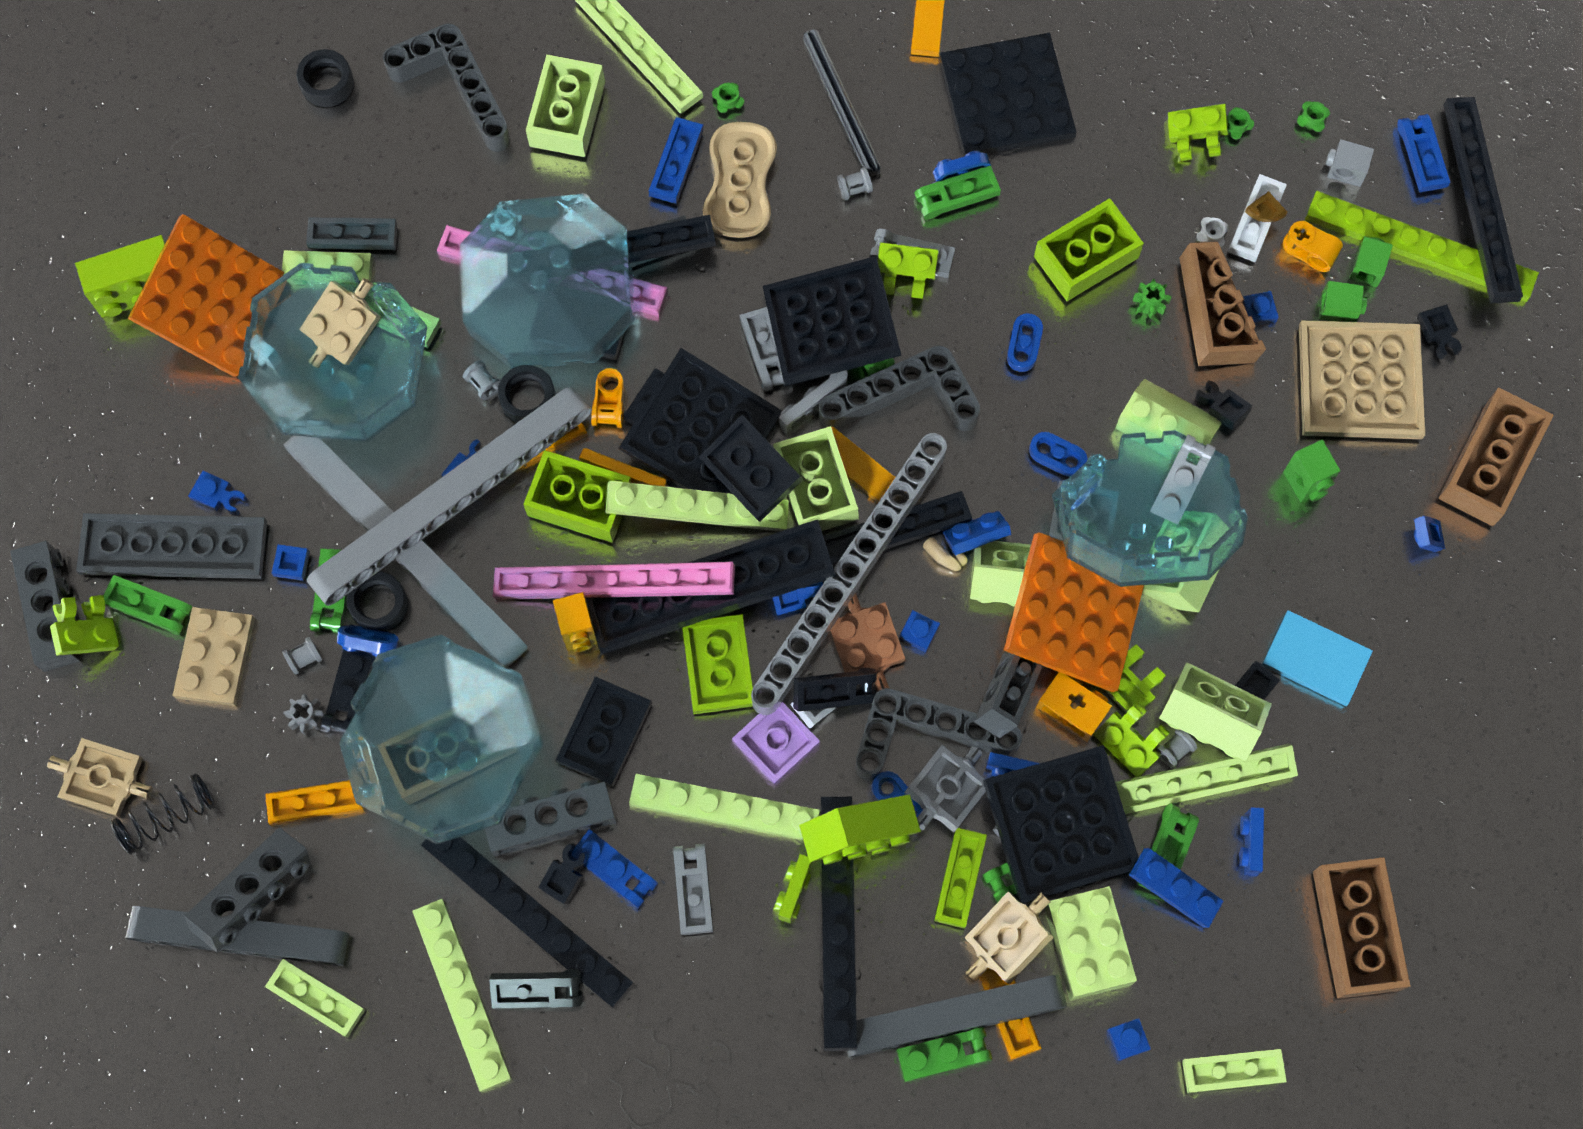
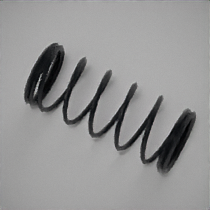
M194 773V775L189 776V779L200 803V813L188 802L178 786L174 784L184 809L186 821H183L172 810L161 793L158 794L170 822V830L163 826L147 803L143 801V805L154 828L155 838H152L144 831L132 812L128 810V814L139 837V847L134 845L123 823L116 817L111 819L112 830L120 845L128 854L135 853L136 849L140 850L142 848L143 842L140 831L152 841L157 840L158 831L155 821L163 830L171 833L173 831V821L170 812L178 821L187 824L188 812L185 803L194 813L201 816L204 813L203 804L209 810L215 808L214 800L198 774Z

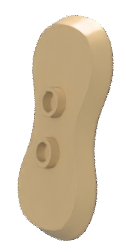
M751 122L727 123L719 127L710 140L709 150L714 165L715 177L713 186L704 202L703 216L710 215L713 232L719 235L735 238L751 237L763 231L770 220L771 207L766 193L765 182L767 172L776 155L777 144L772 132L762 125Z

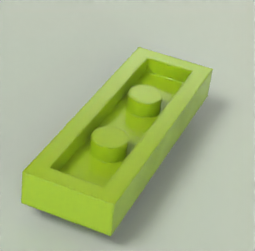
M962 828L955 830L934 918L935 922L963 929L966 928L987 837L986 834Z

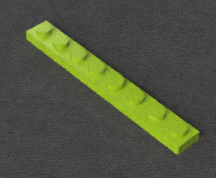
M1315 192L1305 218L1306 221L1360 241L1363 240L1364 236L1380 238L1385 243L1393 245L1391 252L1486 287L1477 249L1322 192ZM1516 264L1523 293L1521 300L1527 302L1532 294L1539 272Z

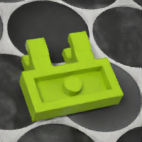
M1225 104L1168 112L1169 139L1171 143L1177 142V151L1180 153L1181 161L1192 160L1191 140L1206 138V146L1209 149L1210 157L1221 155L1220 136L1228 135L1227 108Z
M880 242L878 265L880 272L885 273L883 285L886 294L894 295L897 275L912 276L914 281L911 297L923 299L926 278L935 279L938 250Z
M104 595L91 596L89 598L90 602H83L81 604L86 620H75L77 613L75 597L61 599V604L53 605V611L58 622L52 624L50 629L57 656L113 651L119 647L113 618H104L103 616L105 612Z
M1137 644L1127 652L1118 691L1110 692L1105 690L1125 713L1138 702L1144 708L1153 702L1156 697L1151 693V690L1164 681L1166 677L1156 667L1140 681L1129 669L1141 660L1144 655V651Z
M1139 702L1133 705L1123 717L1117 711L1114 712L1093 734L1135 777L1142 776L1162 756L1155 748L1170 734L1161 724L1145 739L1132 727L1147 712Z
M800 854L797 862L791 860L784 877V881L789 882V886L786 892L780 891L773 908L774 911L779 912V920L790 924L792 918L797 919L801 909V905L798 904L803 887L808 889L812 877L809 874L812 862H809L808 856Z

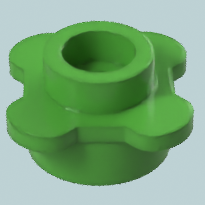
M724 83L712 91V97L718 103L717 110L721 113H726L734 107L741 108L744 105V99L740 97L739 86L736 83Z
M1305 102L1302 105V115L1297 118L1298 125L1313 128L1315 132L1323 131L1325 128V118L1330 115L1329 109L1320 102Z
M1235 107L1227 115L1228 131L1233 139H1240L1245 131L1252 130L1254 127V121L1250 119L1248 112L1244 109Z

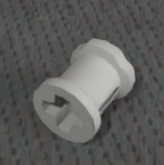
M866 167L860 168V172L847 176L837 175L838 185L844 200H848L851 195L864 191L867 193L873 192L871 179Z
M482 360L474 362L463 373L464 380L471 382L478 390V396L482 400H487L498 392L500 380L494 378L488 372Z
M310 636L305 638L304 643L289 651L287 649L282 651L294 675L298 674L299 669L314 661H322V657Z
M1176 729L1175 735L1163 746L1158 745L1155 748L1162 755L1160 759L1171 769H1175L1178 766L1177 762L1188 752H1194L1198 748L1193 738L1181 729Z

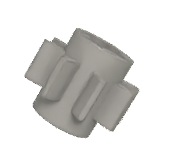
M303 694L300 700H289L292 704L290 710L284 711L283 714L288 718H292L288 724L292 730L300 726V731L306 735L308 729L313 727L317 730L320 729L317 723L319 718H323L325 714L323 711L316 710L321 705L317 698L310 703L308 696ZM303 710L309 714L305 719L300 715Z

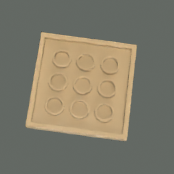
M1301 320L1299 324L1302 436L1424 438L1425 417L1420 324Z

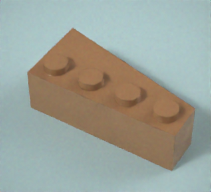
M1189 243L1179 259L1198 366L1255 363L1266 348L1263 341H1259L1254 330L1256 325L1252 316L1249 317L1242 303L1244 301L1240 290L1236 289L1231 277L1233 274L1219 243Z

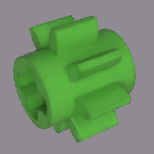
M1152 279L1151 283L1147 285L1141 282L1138 287L1139 293H1135L1133 297L1134 302H1139L1137 312L1148 314L1149 318H1152L1153 314L1157 312L1163 315L1166 310L1164 304H1169L1171 300L1170 295H1165L1167 285H1160L1156 283L1155 279Z

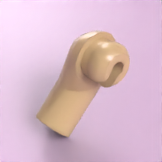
M934 537L927 539L923 544V548L937 563L952 571L962 570L961 567L968 562L967 557L963 553L956 556L954 554L951 555Z

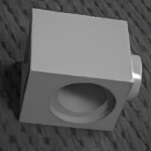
M1340 139L1336 149L1331 148L1325 163L1326 166H1330L1327 178L1361 187L1368 173L1374 149Z

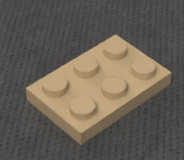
M192 607L172 696L176 699L236 706L255 617L249 614Z

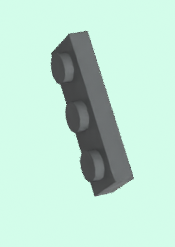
M308 217L306 245L308 249L396 250L397 221L390 218Z

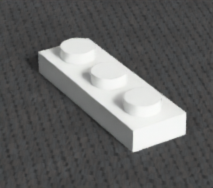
M1259 174L1246 208L1268 191L1280 203L1287 184ZM1244 211L1228 252L1255 262L1271 222L1253 219Z

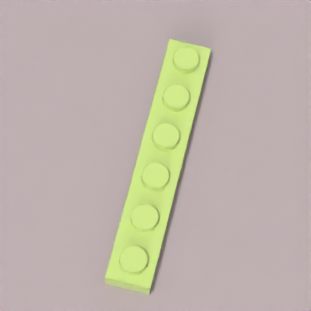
M575 0L680 114L703 98V92L617 0Z
M609 481L607 485L606 513L784 531L787 530L789 500L783 499L759 522L733 494Z
M1284 744L1252 751L1246 761L1240 758L1225 757L1121 780L1115 783L1124 812L1129 814L1165 806L1169 803L1174 804L1298 776L1293 746L1291 744Z
M635 774L629 806L798 840H803L799 825L820 815V810L640 774Z
M440 899L413 910L412 912L479 1091H486L511 1080L512 1078L444 900Z

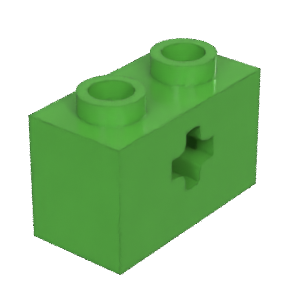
M1322 439L1296 451L1283 473L1300 503L1308 499L1314 502L1326 496L1328 488L1335 484L1334 480L1339 474L1340 469Z

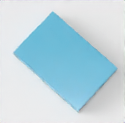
M1287 610L1262 665L1281 676L1347 706L1373 650Z

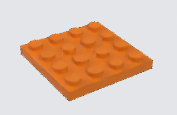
M182 214L179 216L128 319L229 375L236 377L239 375L250 352L244 342L251 334L255 337L258 336L285 280L282 277L284 272Z
M1038 532L1034 534L1003 651L1107 691H1118L1146 575Z

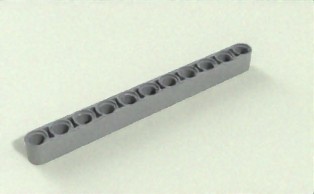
M572 386L563 389L316 568L308 576L307 583L325 605L328 606L336 603L577 427L590 415L591 407Z
M304 425L283 444L289 454L366 531H369L394 513L307 425ZM422 540L395 559L505 670L528 649L522 639Z
M929 433L918 443L834 567L836 577L826 579L754 685L751 698L752 706L757 713L770 715L778 709L793 687L794 678H799L943 464L947 443L941 435ZM927 447H936L940 453L930 455L925 449ZM913 470L920 471L924 475V477L921 479H913L909 476V473ZM901 494L908 501L898 504L893 501L892 497ZM887 519L892 525L888 528H881L876 525V521ZM863 543H870L875 547V550L865 553L859 549V546ZM852 567L859 574L849 578L842 571L845 568ZM830 592H837L841 595L842 599L832 603L825 596ZM813 617H821L825 624L822 627L815 628L808 621ZM796 642H804L807 644L808 649L803 653H797L791 647ZM779 667H787L791 671V675L781 679L774 672ZM762 692H769L774 696V700L769 704H762L757 700V697Z

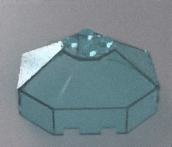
M584 194L499 202L460 244L463 323L474 339L511 369L520 365H542L543 368L566 366V362L583 361L584 364L596 363L636 320L633 301V272L628 261L627 229Z
M300 263L252 298L250 306L252 317L250 327H247L243 347L245 352L243 367L240 366L238 378L249 395L282 435L368 442L416 405L427 325L391 283L372 282L374 286L364 299L369 307L381 316L380 320L350 365H344L332 355H327L320 368H317L310 364L308 360L318 347L311 338L299 329L331 281H336L345 289L353 292L361 281H359L352 267L331 265L330 269L315 268L310 263Z
M1176 430L1163 431L1162 438L1146 439L1145 432L1123 434L1120 437L1118 459L1106 460L1102 454H1092L1088 461L1069 479H1065L1062 485L1052 494L1067 558L1120 587L1209 580L1243 545L1248 520L1245 509H1241L1239 503L1240 493L1235 478H1231L1229 473L1230 463L1228 457L1216 450L1214 451L1177 525L1150 512L1183 445L1186 435ZM1189 452L1186 459L1197 464L1200 457Z
M441 634L378 654L371 665L373 669L364 684L361 683L351 700L352 709L356 714L339 742L356 804L435 844L500 824L544 744L522 675L510 668L508 670L494 663L493 660L471 649H466L453 643L451 639Z

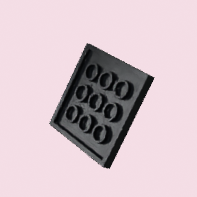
M1050 32L946 51L939 54V61L963 156L972 151L990 154L1076 137L1077 131Z
M876 256L762 286L785 386L902 356Z
M680 348L618 449L683 489L732 494L699 456L741 415L766 439L781 415L782 410L685 349Z
M1104 745L983 780L1020 903L1033 901L1040 893L1049 896L1130 872L1139 858Z

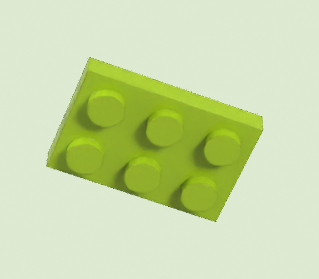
M743 614L711 618L683 627L693 714L752 707L751 692L753 686Z

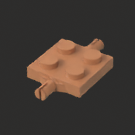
M855 593L852 597L854 604L850 600L847 605L849 612L845 616L838 618L830 630L844 672L858 671L861 668L875 669L877 671V680L874 683L877 692L882 690L879 680L882 681L884 689H890L884 672L891 666L905 662L906 659L887 605L884 602L869 608H861L857 593Z

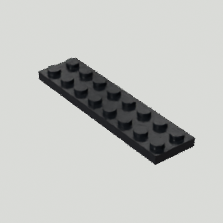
M817 519L688 562H733L735 564L734 595L586 598L599 651L601 654H605L824 581L829 577H836Z

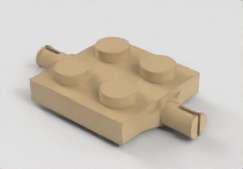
M362 278L354 292L345 289L336 281L329 283L299 329L311 338L318 347L308 360L310 364L320 368L326 356L332 355L342 364L350 365L381 318L379 314L369 307L364 299L374 286L372 282Z
M81 738L76 753L69 761L51 756L49 760L54 763L48 762L47 764L49 769L64 773V782L58 798L116 817H120L126 800L131 794L149 799L151 795L147 792L152 793L153 790L152 786L136 782V775L143 760L142 757Z
M1008 891L965 936V939L975 949L976 955L979 958L966 971V974L976 982L986 969L989 968L994 970L1006 983L1010 984L1054 938L1045 929L1038 917L1041 911L1051 903L1050 900L1040 893L1027 906L1020 903Z

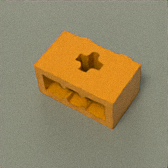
M583 592L553 600L561 635L567 650L583 652L589 650L592 647L591 645L597 644Z
M1059 672L1040 698L1036 708L1088 743L1110 711L1112 705L1107 703L1108 699L1102 693L1096 690L1091 692L1082 686L1081 680ZM1076 699L1081 702L1080 706L1073 709L1070 706L1071 703Z

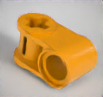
M1297 221L1293 223L1289 232L1283 238L1282 246L1287 254L1307 263L1313 269L1320 272H1329L1343 248V243L1336 236L1326 233L1306 221Z
M606 368L597 375L591 414L592 426L612 424L616 425L617 428L623 427L625 385L621 373L616 369ZM609 381L618 383V386L613 390L603 388Z

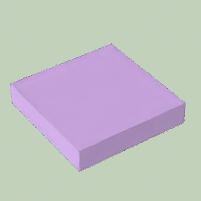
M783 702L770 715L758 714L732 738V741L774 786L820 744V740Z

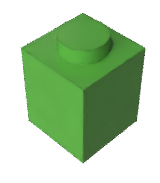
M1364 236L1357 249L1349 279L1377 288L1385 274L1393 245L1385 243L1384 240L1377 237L1369 238Z
M1328 281L1322 291L1319 319L1336 322H1356L1360 314L1364 315L1367 307V297H1363L1364 286Z

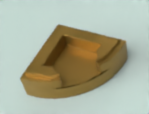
M1269 191L1250 204L1245 210L1247 215L1262 222L1279 221L1285 218L1288 213Z

